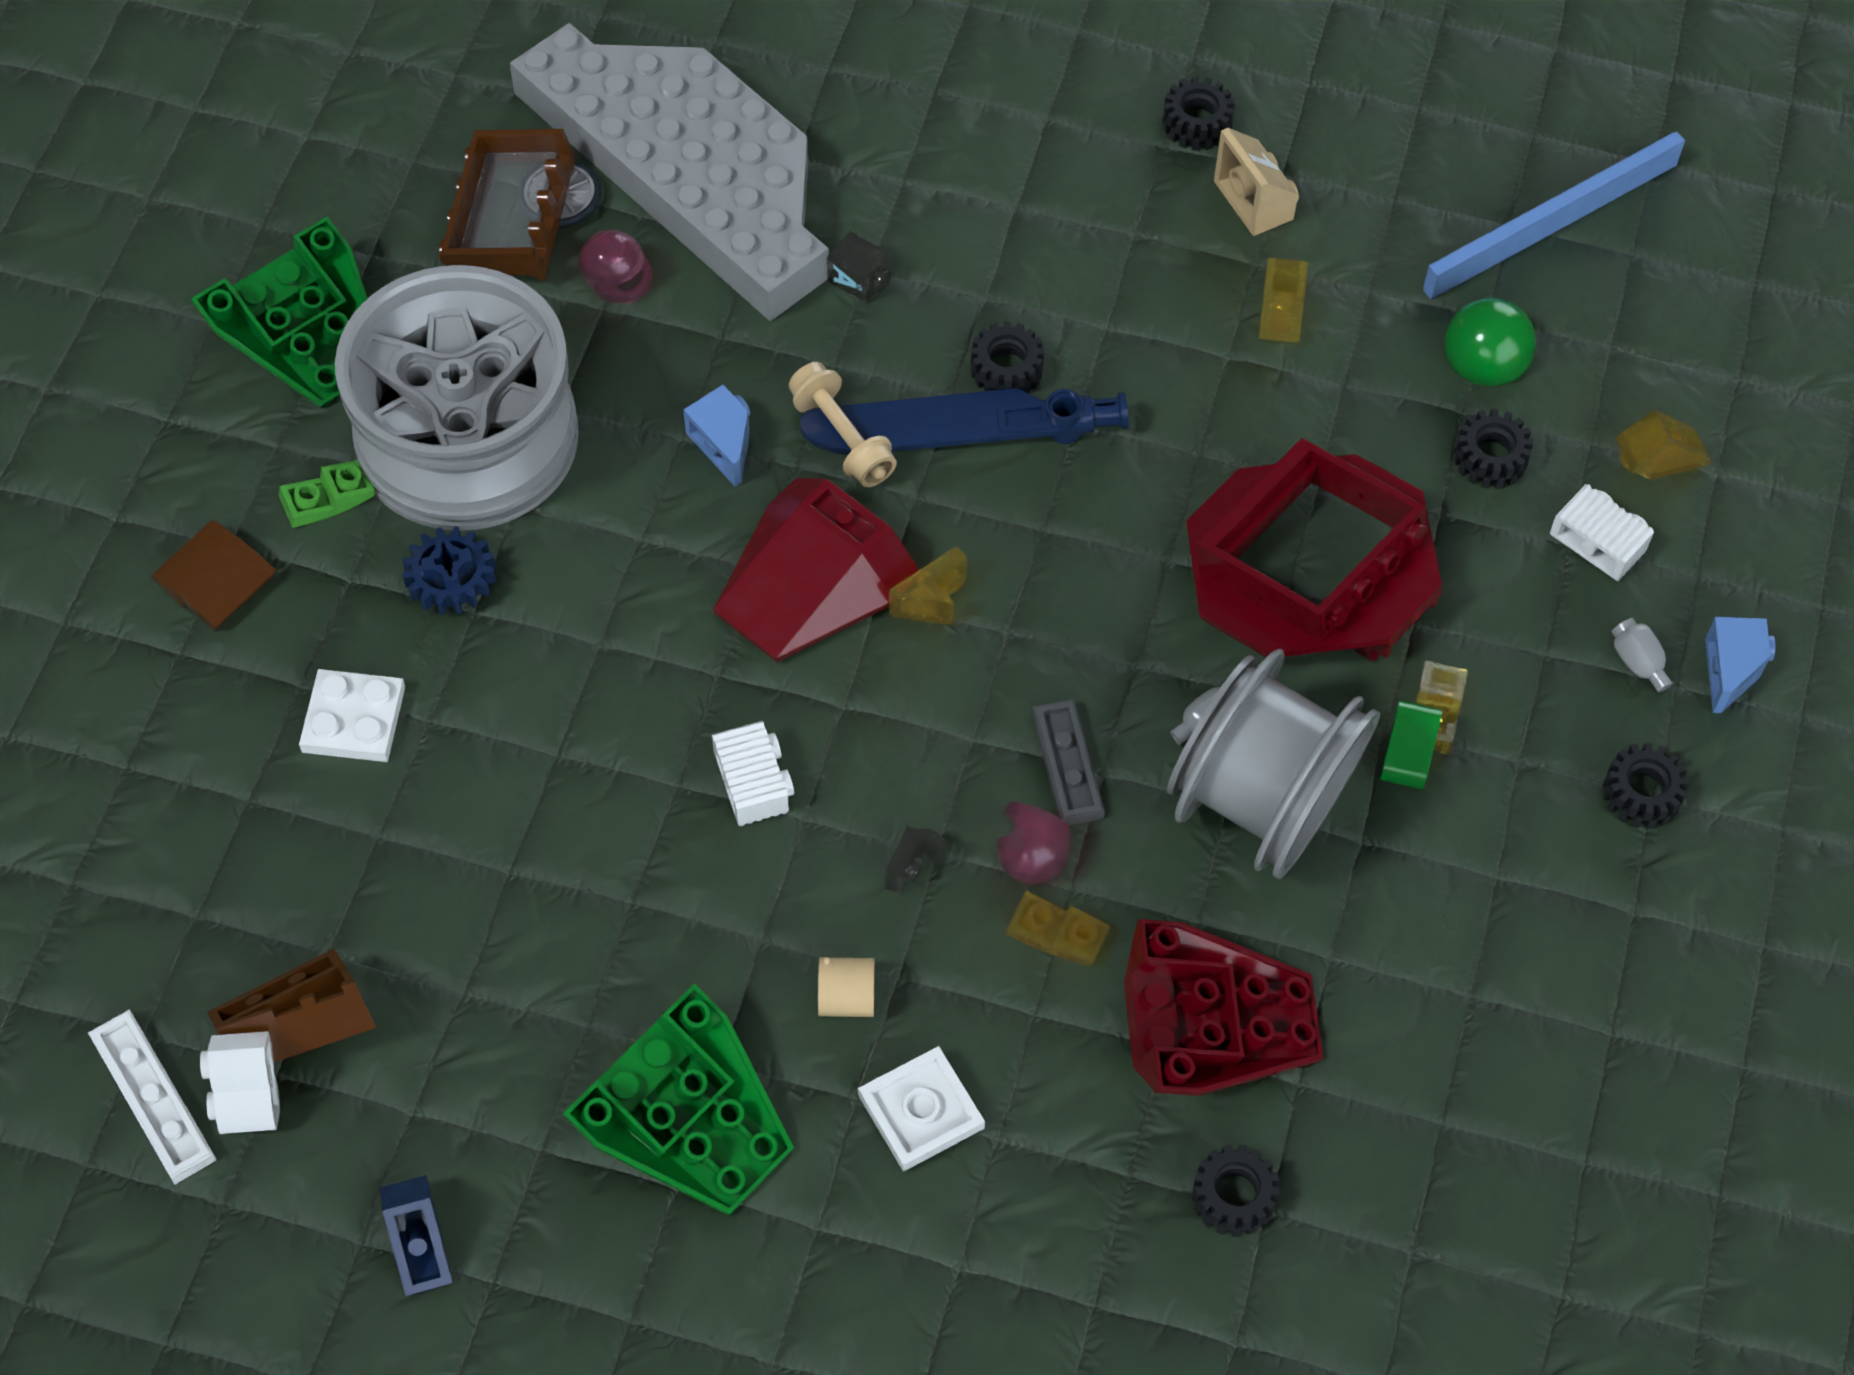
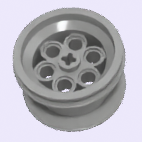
M1282 649L1271 652L1258 667V659L1252 655H1248L1238 664L1221 686L1193 730L1173 769L1167 786V793L1173 797L1181 793L1174 816L1177 823L1187 821L1204 804L1263 840L1254 861V869L1261 871L1270 863L1274 866L1272 876L1279 880L1286 875L1298 860L1332 809L1361 759L1380 718V712L1375 709L1370 710L1367 714L1361 712L1364 705V700L1361 696L1353 698L1337 717L1278 682L1277 679L1285 658Z

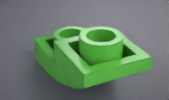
M358 460L321 467L320 478L282 485L279 488V498L292 528L335 516L365 502L375 495V489L364 474Z

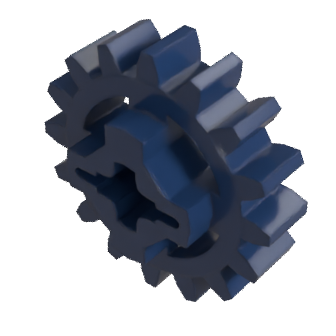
M455 526L451 534L445 535L443 529L439 527L436 530L437 537L431 539L424 533L421 535L423 543L421 547L413 544L408 547L411 558H403L402 563L405 571L402 573L405 587L409 589L411 599L413 601L421 599L424 610L427 611L435 604L438 607L439 615H444L447 607L453 606L456 613L460 614L462 613V604L466 602L474 608L478 606L476 599L478 594L489 596L488 583H495L496 581L493 553L489 552L486 540L477 542L474 531H470L463 537L460 534L459 527ZM447 564H449L451 567V577L448 576L446 568Z

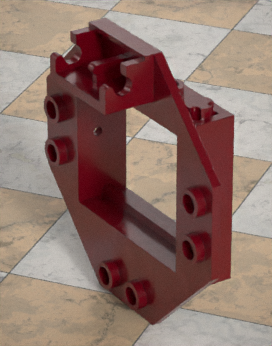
M1301 438L1276 464L1238 468L1186 520L1199 618L1265 658L1277 649H1282L1286 657L1355 648L1356 653L1372 662L1380 655L1387 658L1392 653V646L1429 607L1434 608L1438 604V597L1442 594V582L1424 492L1357 454L1335 456L1304 438ZM1311 483L1393 528L1319 606L1237 559Z

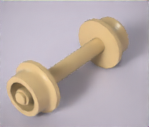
M812 362L801 367L795 372L789 382V389L794 396L793 405L802 413L814 408L822 410L852 450L843 463V471L849 478L857 479L864 487L876 486L892 474L897 465V460L891 453L892 443L886 436L879 435L864 440L833 399L842 385V378L836 371L827 370L821 362Z

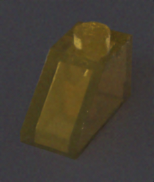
M1653 410L1615 437L1622 451L1619 453V458L1624 467L1632 474L1638 473L1651 480L1706 467L1712 463L1696 429L1657 410Z

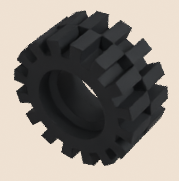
M1197 76L1192 77L1190 84H1188L1186 79H1182L1179 81V87L1174 84L1170 88V93H1167L1165 97L1163 129L1165 133L1170 132L1169 139L1172 142L1179 138L1180 147L1186 148L1187 143L1192 144V150L1199 151V145L1201 144L1204 145L1205 150L1212 149L1213 142L1219 146L1221 130L1232 128L1235 105L1234 98L1231 99V92L1229 89L1223 91V84L1219 81L1213 86L1211 85L1212 78L1205 77L1204 83H1200ZM1202 109L1211 113L1212 116L1194 118L1186 114L1185 111Z
M1491 409L1489 416H1486L1484 410L1478 411L1476 418L1472 415L1469 416L1465 424H1462L1454 449L1455 465L1460 464L1459 473L1464 476L1469 472V482L1475 484L1477 479L1483 481L1481 487L1487 489L1490 482H1494L1495 489H1501L1505 481L1511 486L1515 484L1517 478L1521 479L1532 453L1533 439H1530L1531 431L1529 427L1522 429L1524 421L1519 417L1512 422V413L1505 411L1504 417L1498 416V409ZM1485 441L1496 442L1504 446L1509 454L1503 457H1493L1482 452L1478 444Z
M1637 743L1630 745L1627 752L1623 748L1618 752L1616 759H1613L1603 782V787H1605L1603 798L1604 800H1610L1607 808L1611 813L1619 809L1620 813L1617 819L1624 823L1626 818L1630 817L1633 819L1631 826L1639 828L1642 821H1645L1646 829L1654 828L1657 821L1660 826L1667 824L1670 817L1673 819L1678 813L1688 792L1686 790L1689 786V778H1684L1687 772L1685 765L1676 767L1680 758L1674 753L1669 758L1664 756L1667 748L1660 746L1657 752L1652 751L1653 743H1644L1641 751ZM1633 775L1649 776L1659 783L1662 793L1657 797L1643 796L1633 790L1629 779Z

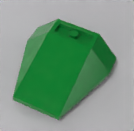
M328 216L293 236V249L232 286L226 278H223L192 297L191 302L216 335L312 403L323 408L340 397L335 375L337 346L346 324L354 312L368 298L351 247Z
M695 983L562 1114L594 1148L726 1215H730L794 1148L727 1015Z

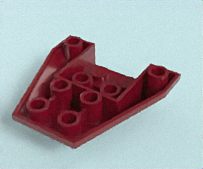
M796 478L768 504L713 611L716 616L777 663L894 605L922 578V572L891 526L830 480L824 478Z
M1139 919L1136 922L1124 979L1133 1068L1155 1093L1201 1096L1314 1064L1323 1059L1312 974L1182 922Z

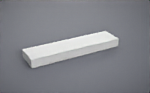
M130 1009L88 1032L174 1185L217 1161Z

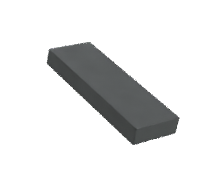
M1075 699L1033 706L1032 717L1061 827L1103 820L1105 811Z

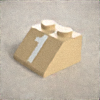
M1230 128L1221 130L1214 182L1250 233L1255 236L1294 220L1299 193L1294 182L1290 179L1287 180L1279 169L1275 156L1271 152H1267L1256 138Z

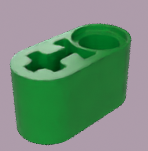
M1399 699L1380 780L1420 790L1424 789L1443 709Z

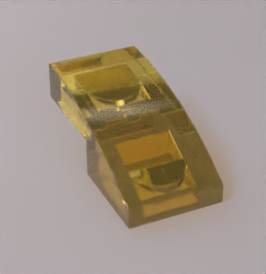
M1425 661L1416 703L1443 709L1434 751L1450 754L1468 670Z

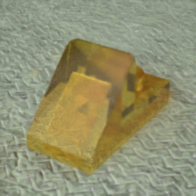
M1278 258L1267 259L1262 290L1263 300L1258 339L1299 343L1308 261Z
M956 546L889 590L890 614L894 618L947 625L953 624L954 602L948 595L956 592L966 580L967 557Z

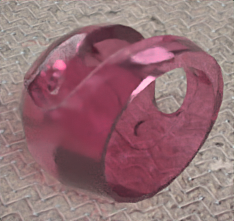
M606 229L597 232L586 240L580 250L578 264L584 281L598 297L608 302L623 304L637 301L649 291L652 282V269L636 239L622 231ZM640 269L643 270L642 280L636 287L627 291H622L618 288L620 284L632 279L639 273Z
M1009 802L1002 814L1015 826V829L1008 836L997 839V854L1003 869L1009 876L1025 884L1037 885L1052 880L1067 865L1071 851L1070 826L1059 817L1040 808L1020 802Z

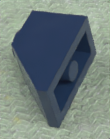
M427 1175L380 1187L382 1212L405 1296L453 1283Z

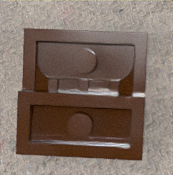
M212 519L153 573L151 578L181 607L186 604L215 632L275 576L277 570L244 541Z

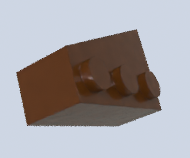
M335 949L207 1012L218 1035L269 1031L274 1062L377 1028L353 978Z

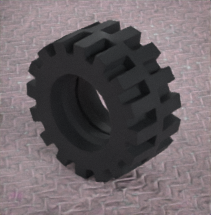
M1004 321L1002 327H999L997 323L991 324L990 331L984 328L979 332V338L975 337L971 348L972 378H975V384L978 388L984 386V391L1013 388L1030 393V386L1035 389L1039 384V378L1042 377L1044 348H1042L1040 337L1035 338V332L1031 328L1024 331L1023 324L1017 323L1016 327H1012L1011 321ZM1000 354H1013L1022 359L1023 362L1014 367H1002L996 365L991 359Z
M1230 1144L1224 1145L1221 1152H1218L1216 1149L1211 1151L1208 1158L1202 1160L1194 1179L1192 1201H1195L1197 1215L1202 1214L1204 1216L1203 1223L1207 1227L1213 1224L1217 1227L1216 1232L1224 1235L1227 1230L1232 1231V1237H1240L1243 1231H1246L1248 1235L1256 1232L1257 1227H1263L1268 1222L1277 1204L1280 1188L1278 1187L1277 1172L1273 1173V1164L1269 1159L1265 1161L1261 1159L1262 1152L1255 1149L1253 1153L1247 1152V1146L1239 1144L1238 1150H1233ZM1229 1175L1242 1176L1253 1185L1255 1198L1248 1205H1229L1221 1200L1217 1194L1216 1184L1219 1179Z

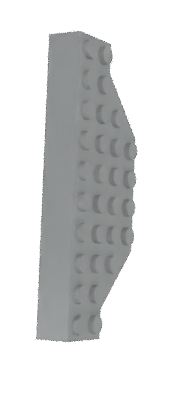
M568 23L510 62L514 94L553 129H564L571 145L770 322L829 279V248L804 227L808 179L807 136L707 50L698 47L593 44L574 26Z

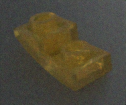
M1026 890L1004 934L1048 954L1091 967L1110 926L1073 906H1070L1065 911Z

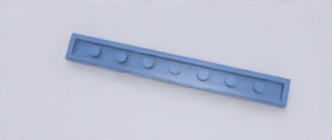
M1677 131L1435 261L1428 266L1423 291L1432 300L1677 166L1685 139Z

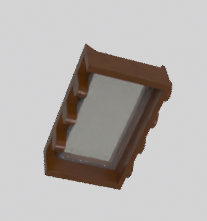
M564 129L474 130L470 147H467L465 150V166L462 177H459L456 183L457 195L454 206L448 212L446 235L439 244V257L442 263L446 266L467 265L484 267L508 275H531L545 282L576 160Z

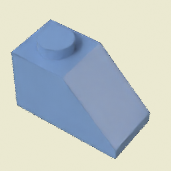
M721 385L683 410L685 431L692 441L736 487L742 483L750 436L748 417L750 416V409L741 396H734L724 385Z
M1714 618L1705 638L1713 713H1722L1761 677L1768 661H1773L1775 656V638L1773 635H1768L1767 619Z

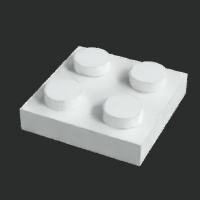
M318 669L299 742L301 752L388 762L405 691L403 678Z
M939 1046L858 1088L860 1100L903 1172L985 1129L983 1117Z

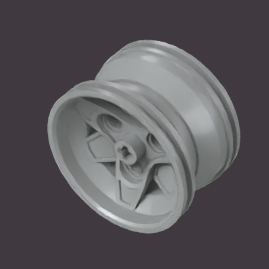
M451 265L428 268L398 278L376 291L361 304L346 324L336 350L335 375L345 412L352 423V437L357 460L364 474L372 483L376 497L395 513L415 523L432 528L441 527L444 530H453L455 526L459 527L460 531L489 528L514 520L533 510L544 502L564 480L575 458L579 437L576 406L568 384V354L559 319L546 300L533 288L513 276L484 267ZM530 370L534 372L537 380L536 388L515 382L517 377ZM389 390L396 391L400 397L380 408V401ZM490 428H507L486 438ZM431 436H436L438 438L440 445L425 444L415 441Z

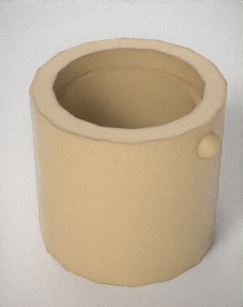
M819 957L818 1016L874 1017L875 958Z

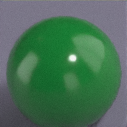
M1500 298L1478 299L1462 307L1451 319L1445 333V355L1452 369L1469 382L1491 387L1506 385L1520 378L1532 363L1536 350L1535 330L1527 314L1514 303Z

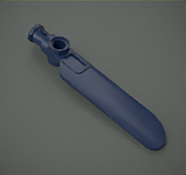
M1012 388L839 406L864 440L879 435L886 436L892 443L891 452L1038 437H1050L1055 442L1068 444L1078 440L1083 433H1093L1097 427L1120 425L1122 429H1126L1129 426L1125 392L1118 393L1117 397L1092 399L1090 395L1080 396L1073 390L1060 389L1050 394L1047 400H1039L1021 389ZM820 408L808 410L801 416L800 428L802 436L814 446L838 454H849L852 451Z

